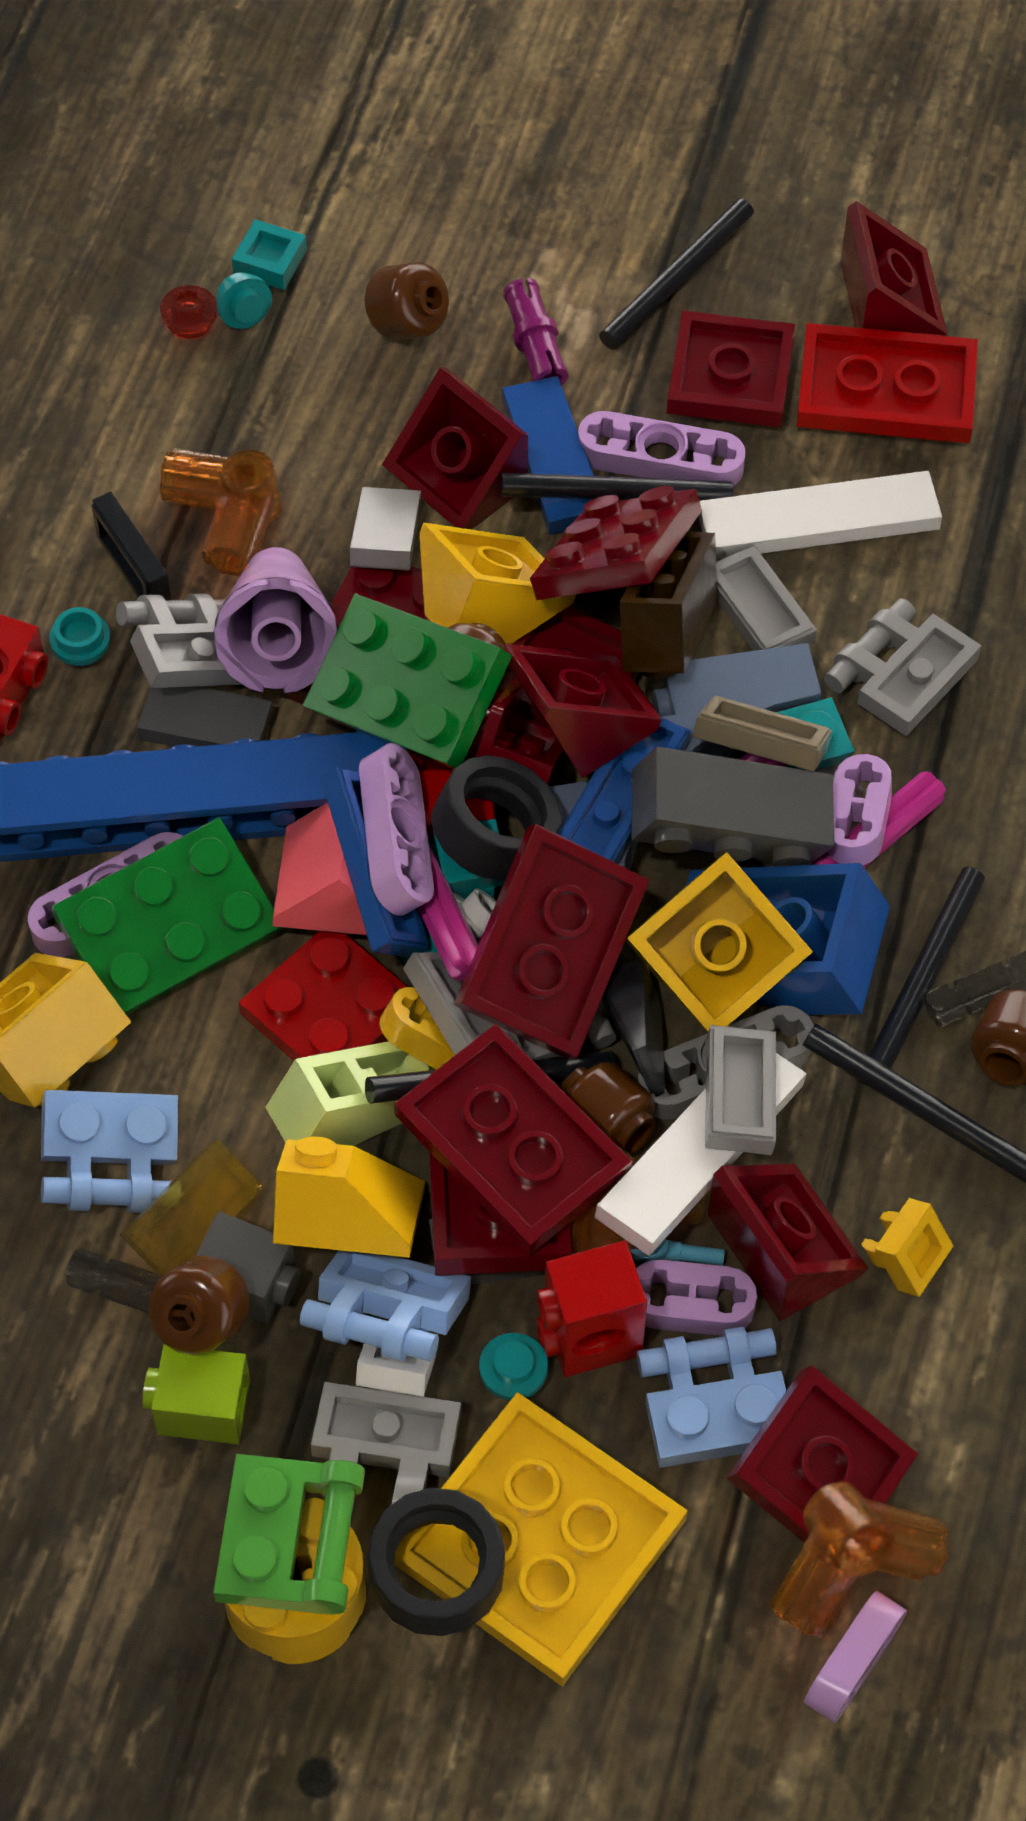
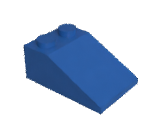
M861 863L741 868L813 951L754 1004L771 1008L782 1005L793 1006L802 1010L807 1015L862 1014L890 905ZM690 870L686 886L704 870Z

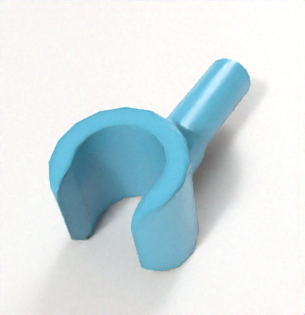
M665 1238L650 1256L639 1249H630V1253L637 1267L649 1260H681L723 1266L725 1250L682 1244V1242L671 1241Z

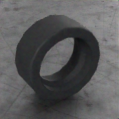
M490 755L467 759L456 767L438 796L431 813L433 833L443 851L460 867L482 878L505 881L523 837L502 836L486 828L472 815L465 800L472 798L490 800L505 807L519 819L525 831L527 827L538 824L557 834L561 824L559 803L545 781L528 767L508 758Z
M428 1488L404 1495L384 1510L370 1535L367 1561L375 1599L393 1622L416 1634L445 1636L469 1629L490 1612L502 1591L505 1546L498 1523L480 1502L458 1490ZM432 1523L453 1525L466 1532L475 1543L479 1555L478 1574L470 1588L457 1597L443 1601L422 1600L411 1595L398 1581L394 1569L395 1551L403 1537L415 1528Z

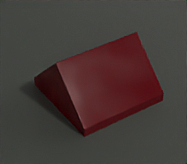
M855 201L847 209L840 261L855 327L946 336L947 330L927 248Z
M440 367L382 463V466L411 490H421V498L452 525L472 530L514 498L499 495V476L501 472L528 473V434L449 369Z
M505 643L503 650L512 655L508 664L581 778H584L658 730L662 720L629 673L623 671V665L616 656Z
M796 1164L721 1166L713 1174L708 1216L779 1321L859 1278L869 1269Z

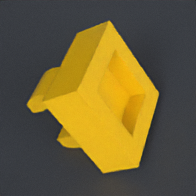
M909 1198L899 1213L894 1211L882 1213L879 1219L886 1232L879 1242L865 1238L861 1245L875 1266L886 1269L898 1291L920 1297L954 1246L932 1205Z

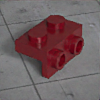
M513 678L502 693L498 692L493 697L473 740L474 743L480 744L476 757L490 755L511 759L530 768L543 781L549 784L567 755L546 724L516 714L523 688L517 678Z

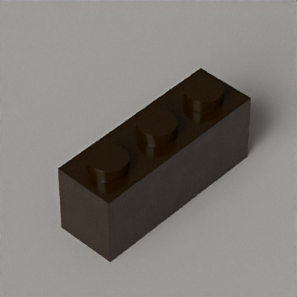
M686 532L651 583L626 588L620 600L623 671L642 672L644 676L654 679L669 678L677 673L685 674L718 600L715 533Z

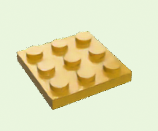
M518 1392L441 1488L458 1490L480 1502L498 1523L505 1546L502 1591L490 1612L475 1624L562 1687L687 1521L688 1515L687 1509ZM432 1523L415 1528L403 1537L395 1551L394 1565L442 1600H447L461 1595L470 1588L478 1574L479 1555L475 1543L466 1532L453 1525Z

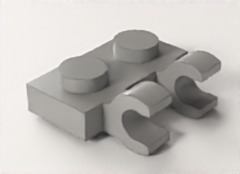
M324 1382L311 1442L312 1456L398 1470L392 1504H394L406 1494L427 1489L428 1475L450 1477L461 1417V1402Z

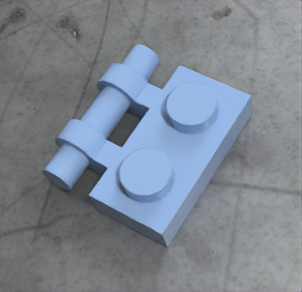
M45 1090L42 1095L41 1161L67 1162V1177H42L41 1203L67 1204L68 1211H89L91 1205L127 1206L129 1213H149L151 1207H176L178 1201L177 1181L152 1180L151 1165H174L177 1161L178 1095ZM91 1163L127 1164V1179L92 1178Z
M339 1250L319 1277L318 1300L331 1303V1305L307 1299L300 1314V1325L322 1331L325 1340L346 1345L351 1339L381 1348L382 1356L404 1361L407 1356L431 1362L437 1352L439 1336L425 1331H432L443 1335L447 1334L469 1300L471 1276L463 1274L435 1276L434 1266L405 1258ZM364 1314H371V1315L378 1316V1317H381V1318L389 1319V1321L382 1320V1319L375 1318V1317L368 1316V1315H364Z
M744 1326L727 1328L722 1330L721 1337L685 1342L683 1336L662 1340V1347L638 1350L636 1352L641 1378L667 1374L670 1390L646 1394L645 1405L659 1468L743 1454L786 1392L782 1371L754 1375L751 1359L776 1355V1342L771 1328L746 1332ZM727 1364L729 1380L700 1385L693 1384L692 1369Z

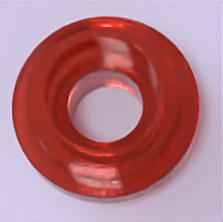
M184 285L172 289L163 297L160 304L163 323L175 336L182 339H196L204 336L211 329L218 313L216 299L213 294L207 289L195 285Z

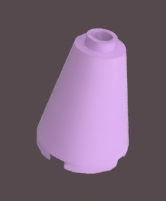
M273 547L264 549L250 560L218 612L214 627L217 656L229 675L251 690L264 692V688H284V693L296 692L314 682L337 633L338 624L331 606L302 560L295 553L284 548Z

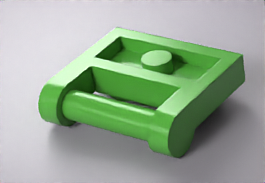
M236 1454L213 1592L215 1601L334 1615L343 1613L346 1609L348 1587L342 1583L354 1496L361 1494L363 1490L364 1467L345 1460H329L319 1463ZM306 1492L325 1494L313 1579L307 1581L293 1580Z

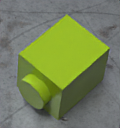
M163 1344L159 1368H148L143 1389V1409L152 1411L157 1435L239 1445L251 1381L246 1354L213 1350L199 1355L178 1353Z

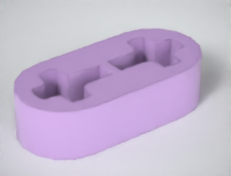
M857 754L848 757L839 764L835 772L833 781L834 847L827 852L830 858L838 864L861 863L865 865L873 861L881 851L892 800V777L888 764L877 756ZM860 781L871 782L867 787L865 798L855 797V789L859 787ZM852 821L862 822V832H859L857 839H846L845 837H848L850 834Z
M649 1260L636 1268L647 1299L645 1327L722 1336L723 1329L744 1326L746 1329L752 1322L757 1301L756 1286L750 1276L740 1269L730 1266L671 1260ZM652 1283L665 1284V1292L669 1296H666L664 1306L650 1304V1295L647 1293L650 1292ZM727 1289L733 1291L732 1297L736 1303L732 1307V1313L718 1311L719 1305L716 1299L719 1295V1290Z
M876 1590L865 1603L819 1672L804 1699V1704L835 1724L890 1644L903 1622L907 1610Z

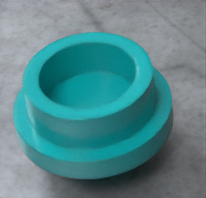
M242 272L232 274L225 278L217 289V312L224 323L232 328L245 329L259 323L268 313L272 303L271 290L263 279L256 275Z
M75 607L62 612L57 617L50 630L49 641L53 654L60 661L73 666H84L98 661L106 654L110 646L111 637L107 623L97 613L88 608Z
M506 1333L492 1339L485 1346L480 1356L479 1373L484 1386L494 1396L510 1401L518 1392L524 1397L529 1398L537 1393L545 1383L548 1373V1360L544 1349L535 1339L521 1333Z

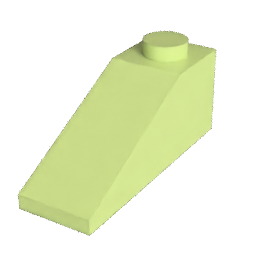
M389 1041L297 1058L265 1108L285 1143L287 1139L300 1140L305 1137L318 1136L328 1138L336 1144L355 1146L402 1124L394 1113V1103L397 1101L372 1104L367 1101L365 1095V1080L367 1077L436 1069L398 1049Z

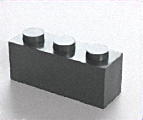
M656 746L632 769V841L652 843L655 849L665 853H683L692 849L712 852L716 859L727 852L735 862L752 858L772 861L773 866L811 865L812 862L834 847L833 775Z

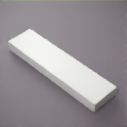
M929 471L700 501L702 511L698 516L702 532L715 533L716 559H724L752 545H755L761 554L940 530L942 514Z
M777 1053L776 1115L803 1087L807 1075L806 1072ZM706 1088L597 1205L594 1218L648 1256L653 1253L710 1190L713 1174L721 1166H731L743 1153L705 1148Z

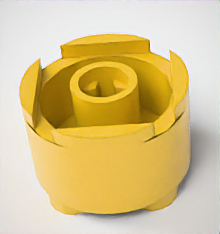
M319 1498L305 1499L294 1569V1574H298L302 1581L313 1579L324 1500ZM350 1526L342 1578V1583L348 1587L345 1611L341 1614L331 1615L224 1603L230 1625L244 1644L251 1649L254 1648L265 1655L271 1656L272 1660L285 1664H303L317 1661L332 1654L344 1644L358 1622L360 1615H362L366 1602L363 1554L352 1527Z

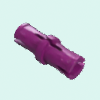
M522 278L512 281L503 290V297L508 304L515 326V333L512 334V338L516 348L524 353L532 377L531 381L541 380L544 376L546 378L558 376L562 386L568 380V371L563 364L556 343V336L559 335V331L553 318L547 316L539 292V285L536 280L527 278L525 283L529 292L526 294Z

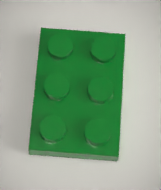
M354 594L303 706L315 714L387 743H395L407 751L455 769L464 762L512 655L495 645L364 596Z
M220 817L58 902L51 909L52 915L78 960L88 962L126 1015L273 936L283 928L273 926L274 908Z

